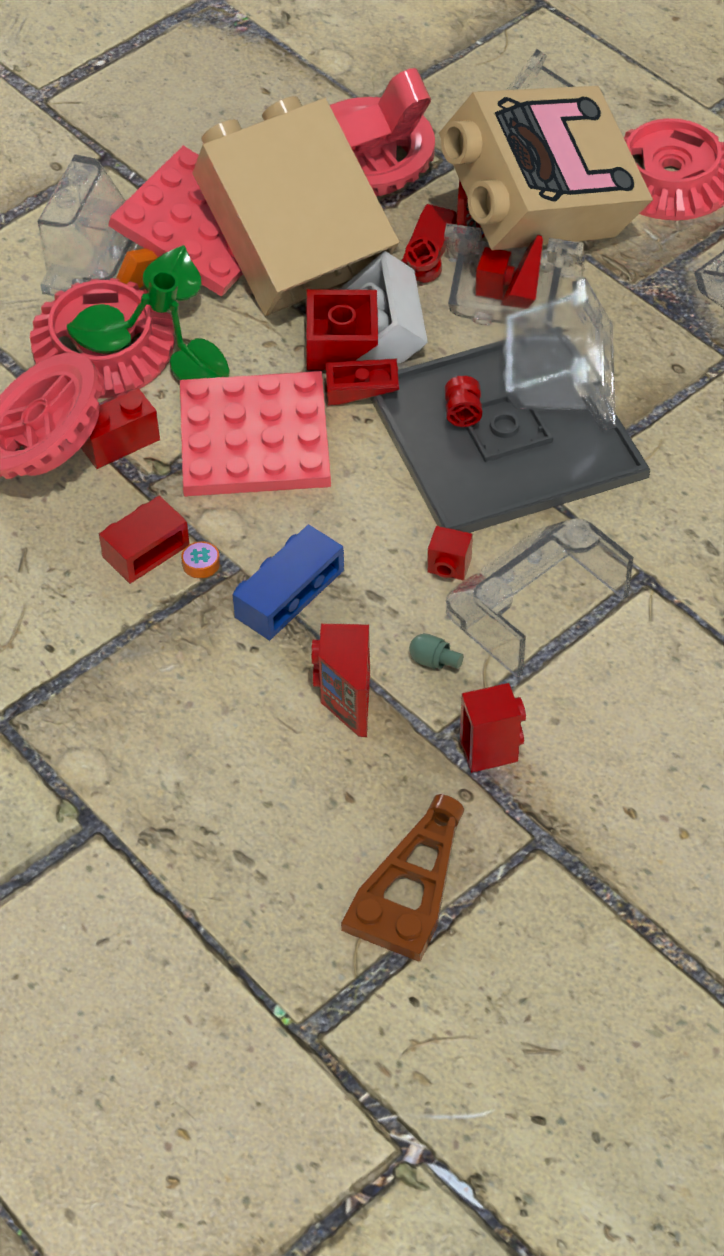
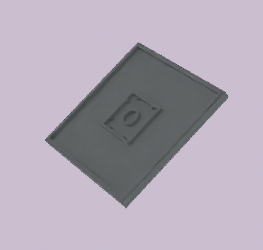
M560 324L398 370V391L370 397L437 526L471 533L638 482L650 476L649 466ZM470 376L478 380L480 384V401L483 413L482 418L475 425L459 427L451 424L447 419L445 385L454 377Z

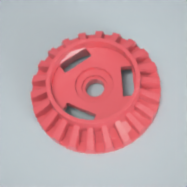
M381 97L351 98L331 104L330 107L337 118L378 104ZM423 115L415 130L405 138L355 155L376 197L395 192L403 188L408 182H415L419 179V173H425L429 169V162L433 161L435 151L433 128ZM397 146L402 147L407 152L406 157L402 161H397Z
M673 118L653 120L625 133L623 138L632 156L634 157L638 154L643 160V169L639 165L637 167L653 198V201L639 214L661 220H689L711 214L724 206V142H719L717 135L695 122ZM664 167H676L679 170L668 171Z
M110 278V280L90 279V281L81 284L79 282L72 284L71 288L67 291L60 290L54 294L55 300L53 302L46 301L41 307L42 313L36 315L33 320L30 341L34 362L38 364L47 358L62 353H76L60 342L59 338L66 336L72 341L79 352L88 357L99 369L98 371L103 378L100 384L103 390L99 399L111 398L124 391L136 388L140 389L152 382L164 370L171 358L175 341L171 315L167 312H156L148 304L133 327L127 329L131 339L134 335L142 333L131 346L112 354L93 352L78 344L67 332V324L72 322L84 309L98 304H106L117 308L123 313L125 321H128L141 302L142 295L147 294L148 291L146 289L140 290L136 283L129 282L124 284L119 279Z
M69 352L47 358L21 374L0 394V477L12 479L17 475L36 476L47 473L70 459L87 441L99 417L98 399L103 390V387L100 385L103 380L102 375L88 357L80 353Z

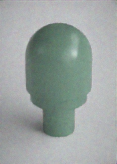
M431 634L417 635L409 646L410 655L415 662L433 669H442L444 665L459 669L463 662V654L450 650V643Z

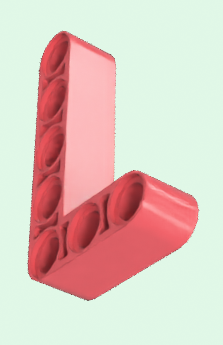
M411 68L400 72L390 80L378 104L337 117L336 119L354 154L358 155L398 141L411 134L429 106L431 98L418 70Z

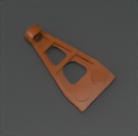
M438 794L433 798L424 817L358 889L341 922L343 932L421 962L438 927L455 830L464 813V807L459 801L444 794ZM420 843L439 851L431 871L407 862L409 856ZM403 876L423 884L424 893L422 903L418 909L413 910L384 898L385 891L399 877Z

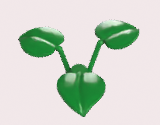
M184 245L161 255L145 269L142 280L144 288L148 293L142 295L141 302L128 321H125L123 313L117 308L106 304H98L81 311L66 327L70 336L84 348L97 353L112 354L129 346L131 335L127 329L133 327L146 305L149 304L154 311L159 313L170 310L177 346L180 349L173 353L170 359V368L173 375L179 381L229 377L228 363L216 345L202 338L191 340L187 346L183 342L178 315L179 304L176 300H188L196 296L201 288V276Z

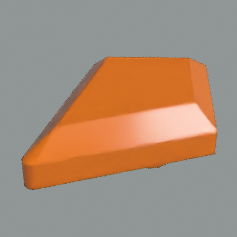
M146 248L127 251L116 279H119L124 284L129 282L136 283L139 289L144 287L143 273L158 257L153 251Z

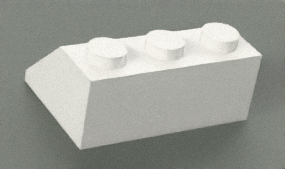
M384 251L339 289L377 290L378 346L356 361L397 359V363H403L428 343L414 269L393 255Z

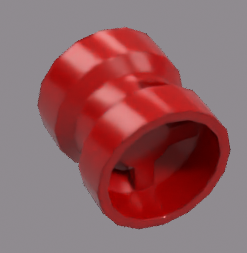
M419 236L407 244L405 257L408 266L414 269L416 281L428 283L439 277L442 272V261L437 243L427 236Z
M457 376L446 383V416L451 424L459 427H468L475 425L482 418L481 389L478 380L470 376Z

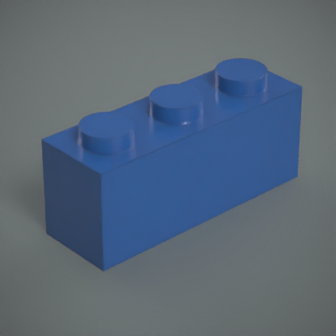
M308 524L298 534L292 535L285 543V546L273 557L267 558L261 564L259 570L248 580L239 583L232 594L235 618L270 641L344 571L343 546Z

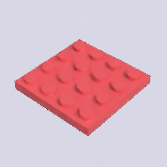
M183 145L110 216L108 226L139 246L153 251L157 257L184 245L190 259L199 271L201 284L222 297L243 273L192 174L199 155Z
M322 371L180 380L184 497L331 487Z

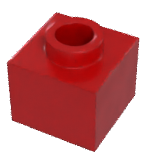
M489 247L484 248L476 270L477 296L503 300L506 288L509 287L516 272V267L511 266V251L491 250Z
M436 526L428 546L427 573L436 574L444 578L465 580L472 559L473 534Z

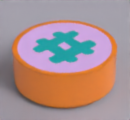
M194 542L185 547L181 554L183 570L193 578L210 577L220 567L219 551L216 546L209 542Z

